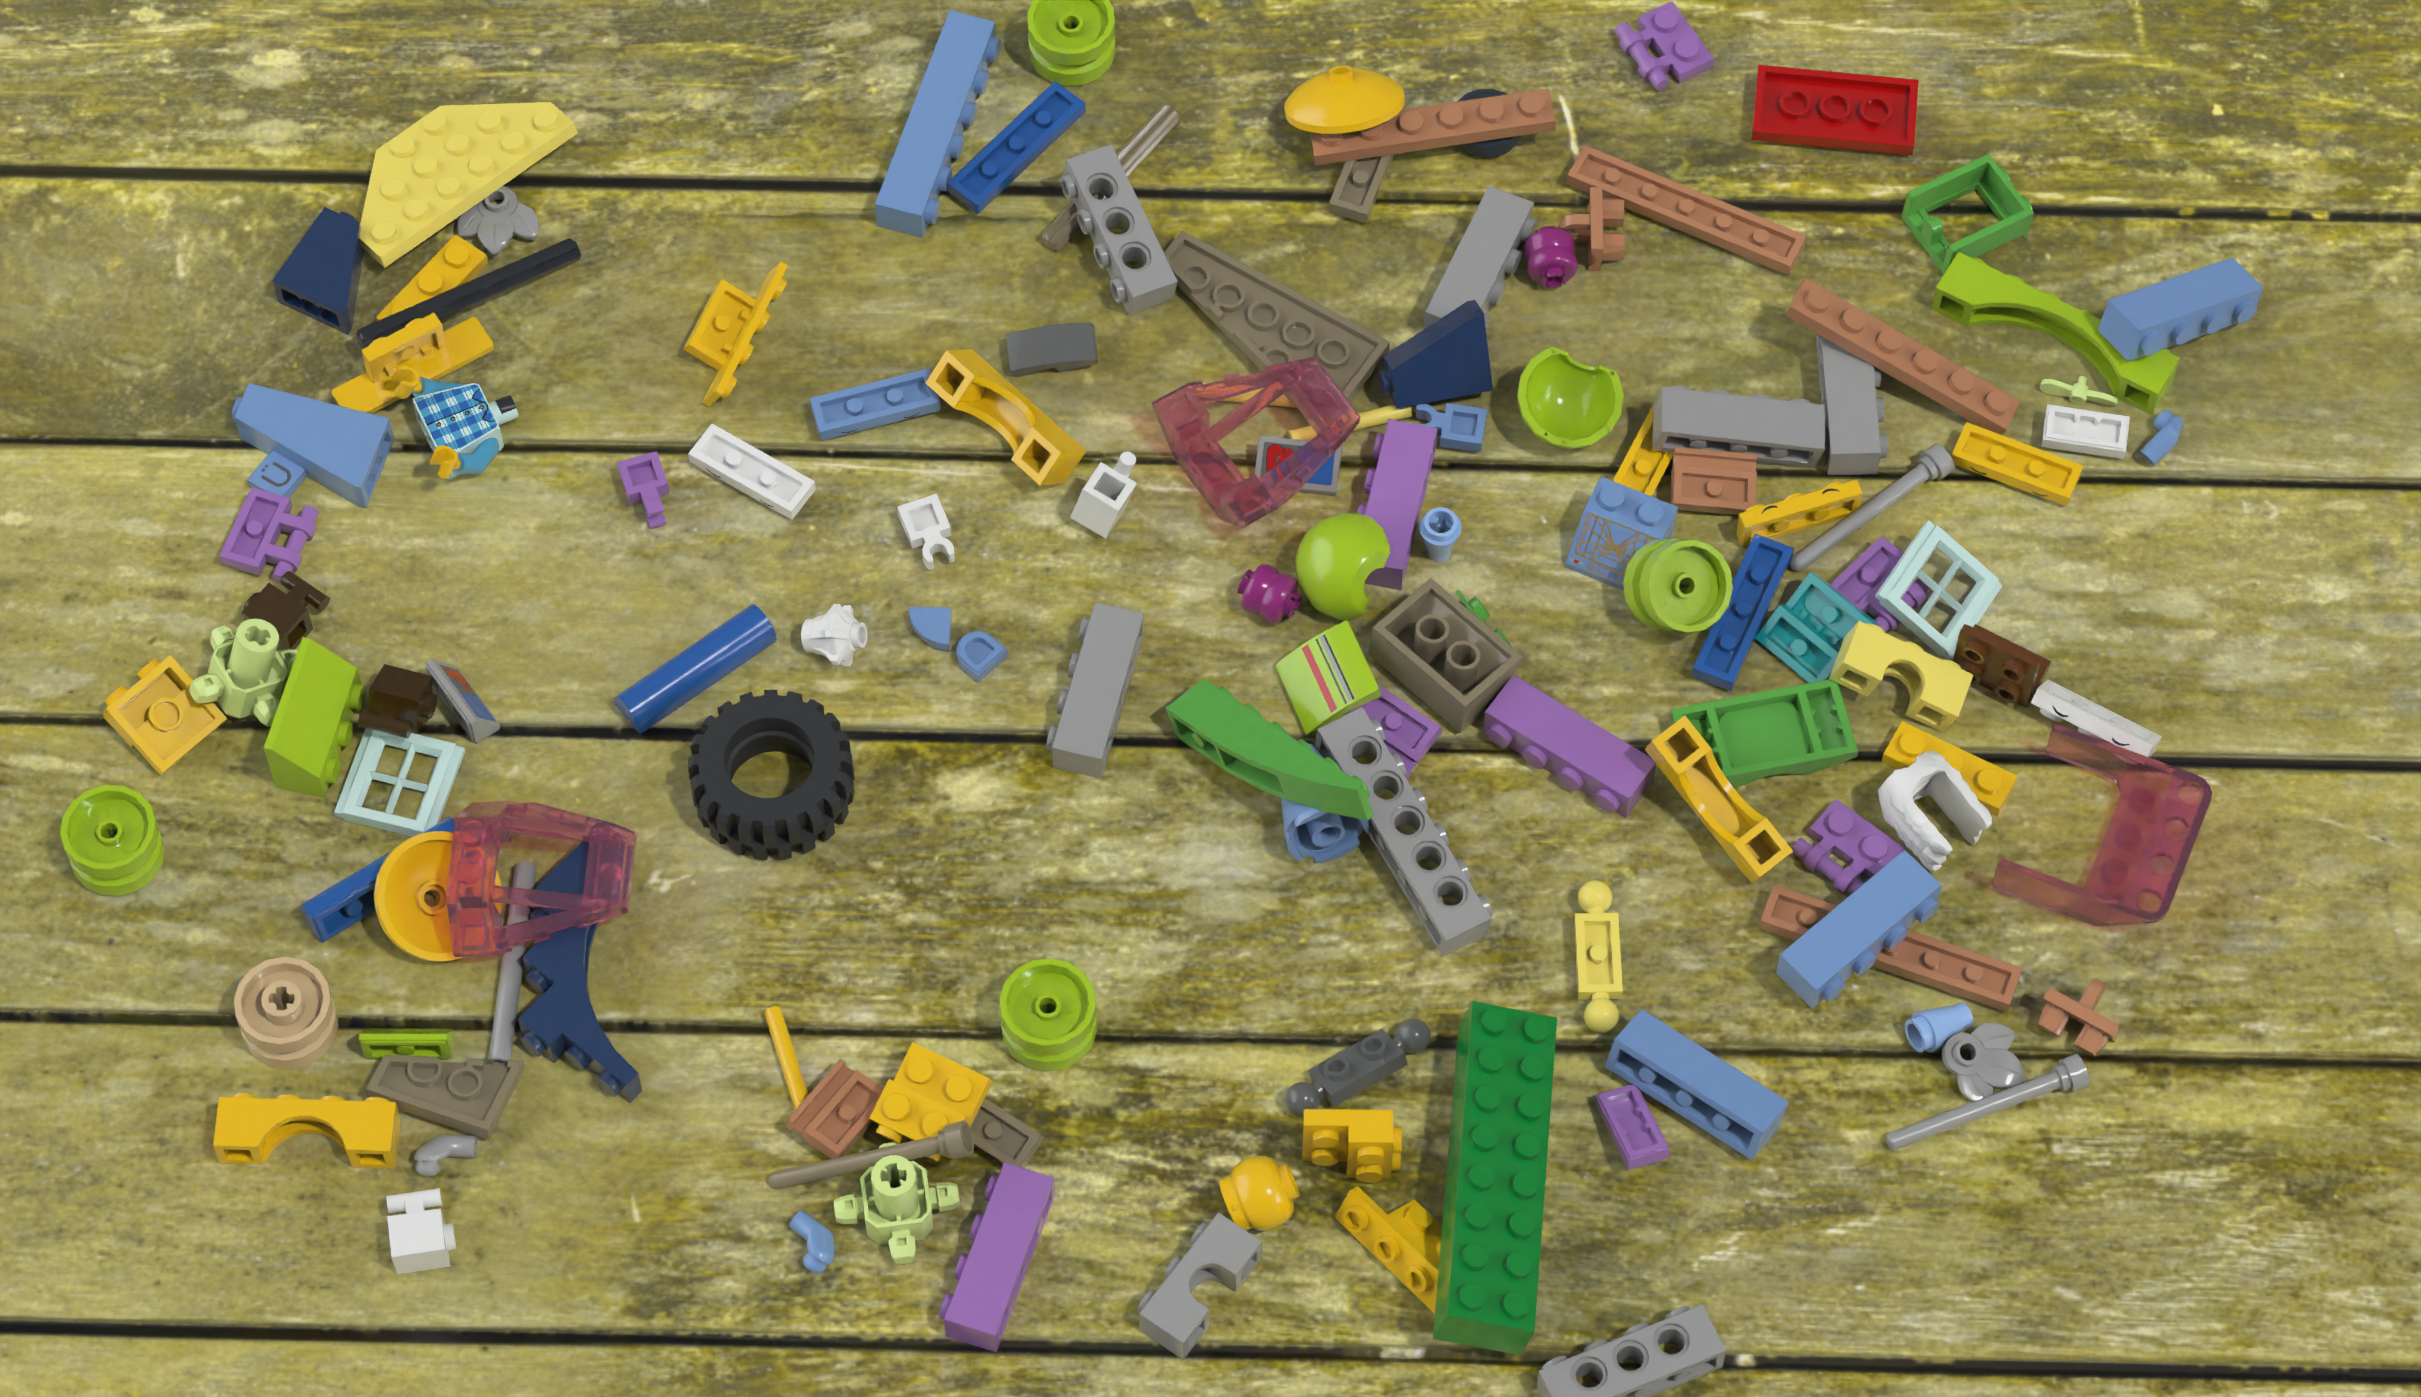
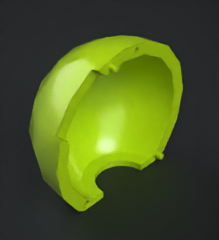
M1550 347L1533 357L1520 376L1517 398L1522 420L1534 435L1550 446L1567 450L1589 447L1610 433L1621 416L1624 393L1616 371L1602 365L1587 366L1573 360L1568 352Z
M1340 513L1317 522L1306 533L1299 545L1295 559L1298 585L1304 597L1316 610L1342 621L1358 618L1366 612L1365 609L1370 598L1364 594L1365 581L1371 572L1378 568H1384L1390 554V545L1384 529L1370 516L1360 513Z

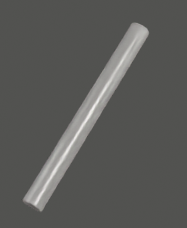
M518 862L515 864L489 1051V1064L507 1065L508 1060H511L524 965L523 956L526 950L531 913L528 895L534 890L537 869L534 864L529 862Z

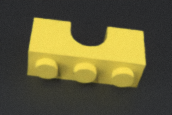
M1858 621L1844 637L1829 677L1830 680L1866 697L1878 686L1883 676L1896 677L1906 685L1910 694V702L1905 715L1944 732L1959 717L1973 674L1961 669L1953 661L1941 660L1923 651L1915 643L1903 642L1886 634L1877 625Z

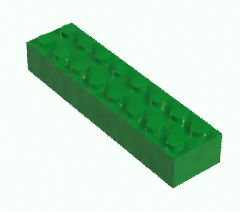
M1472 1001L1459 1024L1433 1339L1521 1355L1535 1332L1557 1029L1556 1017Z

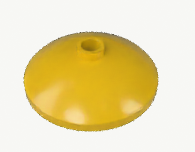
M1336 66L1315 75L1298 86L1285 101L1284 111L1286 120L1298 129L1321 134L1349 133L1375 127L1395 117L1405 105V94L1400 84L1384 74L1365 68Z
M426 832L415 835L400 843L384 860L375 883V909L384 932L402 951L425 961H452L471 954L482 946L493 933L502 910V885L492 860L476 843L451 832ZM427 891L432 892L436 898L435 904L432 907L428 906L424 901V895Z

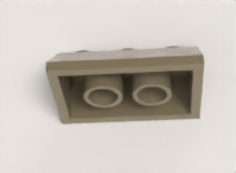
M1432 578L1373 626L1368 652L1373 659L1459 733L1465 730L1488 709L1523 661V656Z

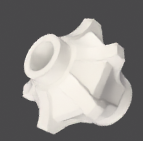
M833 604L827 613L814 619H806L802 625L801 640L804 650L825 656L832 665L851 666L854 652L858 648H864L867 643L866 625L854 618L851 605L841 607L840 604Z

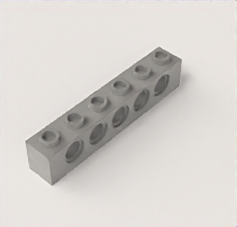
M1361 707L1317 729L1315 746L1324 758H1331L1336 762L1341 771L1350 777L1353 775L1358 776L1370 791L1368 800L1374 814L1368 820V834L1442 957L1487 935L1493 912L1486 897L1482 893L1476 894L1469 882L1471 881L1470 872L1461 858L1455 859L1449 850V839L1442 825L1438 822L1434 824L1427 814L1428 805L1422 792L1417 787L1412 789L1405 778L1407 772L1400 756L1396 752L1391 754L1383 742L1385 741V734L1380 723L1375 718L1369 719L1365 710ZM1363 754L1371 757L1373 762L1364 765L1356 762L1353 757ZM1386 789L1391 791L1395 797L1385 800L1376 796L1374 792ZM1401 824H1407L1412 826L1417 832L1405 835L1400 833L1396 827ZM1428 859L1435 862L1438 867L1434 870H1425L1417 862ZM1452 895L1460 903L1448 906L1443 904L1439 897Z

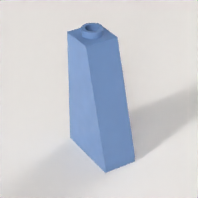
M248 383L243 397L236 399L232 410V420L236 422L240 439L266 454H269L272 450L304 468L308 478L358 507L367 508L395 440L390 418Z

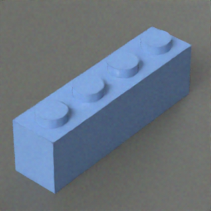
M2232 257L2109 299L2098 331L2127 361L2145 355L2150 356L2162 349L2177 344L2182 345L2191 339L2205 334H2213L2225 327L2247 322L2257 311V304L2263 287Z
M1904 850L1779 955L1776 974L1812 1009L1824 999L1827 1002L1832 1001L1842 992L1846 985L1845 981L1854 973L1860 976L1868 971L1877 960L1876 955L1886 946L1889 949L1896 947L1906 937L1908 928L1917 920L1921 923L1927 921L1937 911L1942 885Z
M1642 1009L1615 1038L1604 1066L1750 1160L1755 1158L1777 1132L1789 1104L1787 1100L1772 1090L1764 1087Z

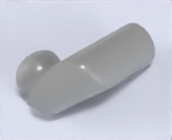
M459 1135L437 1136L416 1150L414 1160H417V1173L423 1176L436 1175L440 1170L439 1161L446 1157L475 1158L477 1153V1137Z

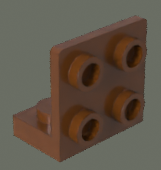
M1966 624L1963 625L1959 632L1953 662L1957 663L1961 669L1973 674L1970 684H1979L1995 692L2000 699L2008 703H2017L2027 708L2044 679L2051 663L2050 660L1977 624L1974 627Z

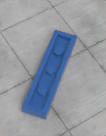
M1055 81L947 183L948 192L979 214L1086 112L1085 102Z
M1756 533L1754 534L1732 582L1733 590L1729 606L1719 621L1713 624L1693 667V677L1732 691L1793 556V547Z

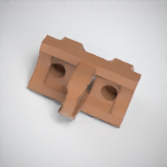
M1590 187V204L1587 205V214L1565 216L1559 223V229L1567 231L1573 237L1574 243L1588 244V271H1601L1602 261L1624 260L1625 233L1603 232V226L1623 227L1624 200L1603 198L1602 187Z
M2097 978L2095 980L2092 979L2079 1003L2051 987L2046 991L2043 997L2044 1004L2046 1005L2038 1024L2041 1029L2060 1037L2070 1018L2084 1025V1028L2074 1045L2093 1057L2099 1054L2109 1039L2114 1042L2120 1032V1029H2118L2119 1024L2094 1011L2105 990V983Z

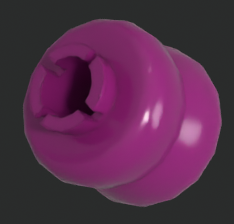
M1555 226L1541 227L1540 230H1536L1535 233L1527 238L1524 250L1528 260V275L1532 281L1546 286V288H1558L1575 276L1578 269L1574 255L1575 244L1573 237L1567 231Z
M1269 564L1259 565L1254 572L1251 569L1246 571L1245 576L1247 578L1243 576L1237 592L1243 595L1241 600L1242 608L1248 613L1260 615L1271 624L1280 623L1285 616L1291 619L1302 599V594L1297 593L1298 580L1292 575L1280 573Z

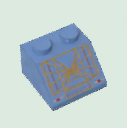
M1600 477L1583 511L1565 563V568L1624 591L1623 581L1627 564L1636 551L1649 542L1672 538L1675 532L1678 507Z

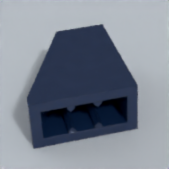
M325 207L272 280L279 303L347 335L353 326L364 249L361 247L359 240L360 223L353 216L345 212L337 213Z
M1476 300L1465 302L1384 355L1385 371L1379 372L1383 396L1389 395L1396 409L1492 391L1493 385L1485 318Z

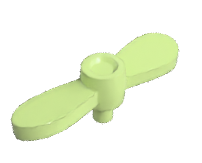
M2079 376L2078 383H2074L2072 386L2053 379H2043L2041 381L2040 390L2054 396L2069 397V400L2074 404L2082 405L2085 404L2086 400L2108 406H2116L2118 403V398L2112 395L2089 390V387L2086 385L2087 378L2084 376Z

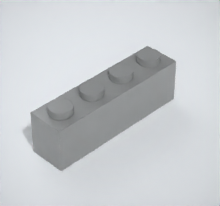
M1488 186L1425 311L1424 329L1471 300H1476L1483 311L1487 329L1490 315L1487 313L1491 305L1498 306L1501 302L1506 288V283H1503L1507 273L1512 275L1515 273L1522 255L1519 249L1523 241L1526 242L1527 238L1535 233L1537 220L1532 219L1534 202Z
M1815 333L1821 404L1825 405L1827 475L1877 474L1880 458H1887L1888 449L1886 433H1879V422L1884 421L1883 397L1876 398L1875 388L1880 387L1881 370Z
M1679 385L1668 388L1662 387L1653 404V450L1673 452L1675 447L1751 453L1757 454V462L1815 468L1825 450V405L1814 404L1806 399H1794L1791 401L1771 399L1769 396L1762 394L1740 396L1731 395L1724 390L1704 392L1690 390L1685 386Z
M1095 603L1091 617H1083L1079 631V641L1083 642L1080 654H1072L1068 669V677L1072 678L1069 690L1062 689L1058 701L1057 714H1061V719L1058 726H1051L1047 738L1046 750L1052 751L1053 768L1103 778L1145 634L1144 613Z

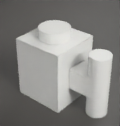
M1123 452L1114 469L1100 462L1082 489L1070 518L1107 538L1123 514L1137 484L1129 479L1136 463L1135 455L1131 452Z
M440 1188L386 1196L389 1214L406 1211V1214L387 1216L391 1257L396 1273L404 1274L450 1267L449 1250L457 1249L453 1223L445 1224L441 1208L425 1211V1208L442 1206Z

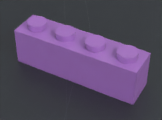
M1388 419L1385 434L1378 433L1376 436L1373 458H1377L1378 463L1376 469H1368L1364 493L1370 495L1367 505L1360 503L1357 513L1372 517L1384 529L1390 545V554L1384 568H1378L1371 572L1365 584L1402 591L1436 452L1437 428Z
M1515 675L1510 678L1485 711L1483 732L1487 734L1492 742L1500 747L1505 748L1508 746L1518 752L1534 768L1546 769L1557 776L1567 788L1573 791L1580 790L1592 797L1597 805L1607 812H1616L1627 818L1654 781L1656 763L1651 757Z
M1005 1162L999 1176H991L984 1200L989 1202L984 1216L977 1214L971 1227L969 1239L974 1241L969 1255L961 1254L955 1270L954 1278L959 1280L954 1294H946L941 1306L939 1318L944 1320L946 1337L997 1352L1055 1198L1054 1177Z

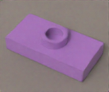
M1631 1084L1595 1095L1594 1105L1628 1170L1669 1158L1670 1148L1639 1088Z

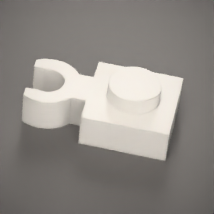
M937 494L897 507L899 519L912 549L923 545V562L927 569H934L932 555L936 552L946 554L949 563L955 562L954 546L946 538L952 536L951 526Z

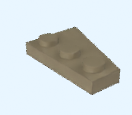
M384 1054L366 1088L367 1098L380 1097L390 1102H396L397 1108L402 1111L489 1140L524 1072V1061L508 1060L507 1065L484 1064V1059L467 1058V1063L441 1062L438 1057Z

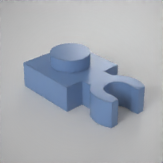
M1446 403L1445 413L1437 412L1431 405L1419 404L1416 406V418L1426 419L1429 423L1413 424L1437 428V436H1441L1440 447L1481 452L1488 409Z

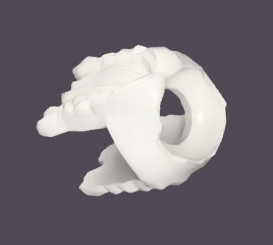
M1934 750L1923 752L1922 755L1917 756L1915 763L1908 768L1894 770L1878 789L1884 821L1896 830L1899 838L1904 841L1906 847L1912 850L1915 856L1919 857L1921 863L1934 873L1942 867L1941 864L1947 860L1946 855L1950 854L1953 849L1914 801L1930 795L1972 846L1979 840L1983 829L1986 830L1992 825V817L1989 810L1978 801L1977 795L1972 792L1969 784L1962 779L1960 772L1952 768L1947 760Z

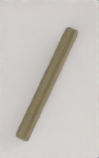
M1161 105L1116 153L1127 177L1178 123L1179 113L1170 105ZM1101 193L1091 194L1095 199L1098 200L1107 199V197ZM1073 200L1042 233V242L1053 251L1060 250L1080 228L1077 220L1078 209Z

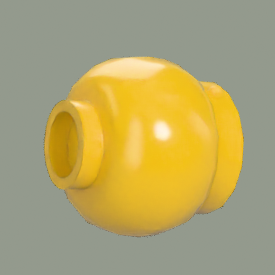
M1267 1156L1246 1158L1234 1166L1231 1175L1219 1179L1224 1201L1234 1223L1246 1231L1252 1228L1259 1231H1267L1283 1225L1291 1218L1294 1212L1293 1199L1300 1197L1298 1186L1287 1164L1279 1166L1273 1158Z

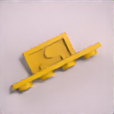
M780 261L767 274L755 299L723 279L716 284L683 348L686 352L718 370L702 401L705 405L710 407L720 397L725 400L736 385L737 378L732 376L738 365L742 367L750 357L754 346L749 342L754 332L759 334L765 327L771 313L766 311L770 301L775 302L787 284V281L782 278L788 267L784 262Z
M432 313L424 318L412 320L405 328L387 337H380L374 340L368 347L362 349L366 372L334 388L332 396L338 406L373 414L401 399L395 393V389L400 382L392 381V376L400 366H410L418 372L420 377L438 380L492 352L494 344L476 317H471L443 331L442 323L435 313Z
M1354 1187L1348 1192L1335 1215L1336 1220L1435 1314L1442 1225L1415 1199L1387 1214L1359 1187Z

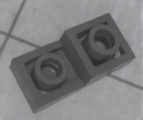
M1091 322L1048 325L1006 334L1010 372L1016 377L1053 367L1059 372H1065L1098 363L1095 327Z

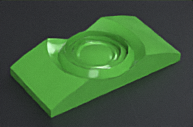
M1830 679L1671 709L1673 724L1683 716H1686L1708 743L1718 766L1733 788L1741 787L1763 777L1778 774L1808 775L1858 756V749L1839 685Z

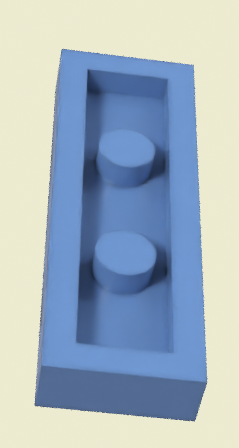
M930 369L809 398L820 440L941 411L938 394L926 384L931 375Z

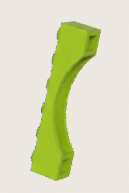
M1958 252L1935 289L1932 310L1967 327L1987 324L2013 325L2033 329L2055 337L2076 349L2090 361L2107 381L2116 398L2152 416L2175 378L2180 357L2172 354L2167 348L2157 351L2150 356L2145 355L2127 361L2098 331L2101 319L2097 318L2095 314L2088 310L2075 308L2061 301L2052 293L2042 292L2031 287L2017 276L2006 275L1988 266L1979 258L1969 257Z

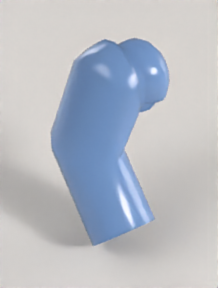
M2163 410L2155 418L2154 425L2159 432L2140 451V454L2153 466L2176 445L2184 427L2181 417L2179 415L2174 416L2170 410Z
M800 1210L790 1222L789 1227L807 1241L808 1253L803 1257L804 1266L814 1273H822L826 1269V1265L831 1264L835 1257L834 1237L829 1229L804 1210Z

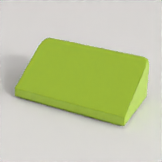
M371 1028L365 1029L359 1034V1042L366 1059H382L384 1054L450 1059L452 1058L454 1032L453 1029Z

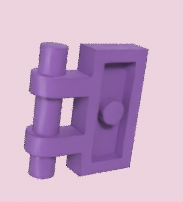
M1673 1L1639 16L1637 27L1640 29V32L1633 31L1627 22L1620 23L1614 29L1615 34L1620 39L1619 46L1627 56L1633 57L1639 65L1638 72L1644 81L1651 82L1657 91L1667 87L1669 79L1666 77V74L1670 72L1677 82L1681 83L1713 68L1714 57ZM1652 46L1659 58L1652 57L1647 48Z
M251 487L219 555L221 564L261 576L266 563L269 562L276 565L272 579L280 583L282 576L287 571L296 572L302 562V557L300 556L306 541H311L317 527L314 523L319 515V511L314 507L304 506L300 516L289 514L293 507L290 498ZM281 531L291 534L285 548L275 545Z
M1881 536L1830 585L1863 612L1870 613L1875 618L1874 620L1878 623V626L1885 632H1892L1901 622L1879 603L1880 601L1875 595L1904 553ZM1918 578L1915 582L1913 581L1902 597V600L1911 608H1918L1926 600V593L1930 588Z
M1837 799L1831 803L1810 827L1808 836L1819 844L1813 846L1803 838H1799L1792 848L1793 853L1803 860V866L1812 872L1817 870L1832 880L1834 882L1833 887L1844 895L1854 893L1864 884L1860 880L1863 875L1868 879L1872 878L1905 849ZM1833 853L1850 866L1843 868L1829 858V856Z

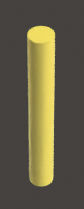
M1393 404L1338 418L1325 436L1315 425H1310L1289 431L1290 439L1315 442L1388 423V419L1397 421L1412 417L1411 406L1396 409Z

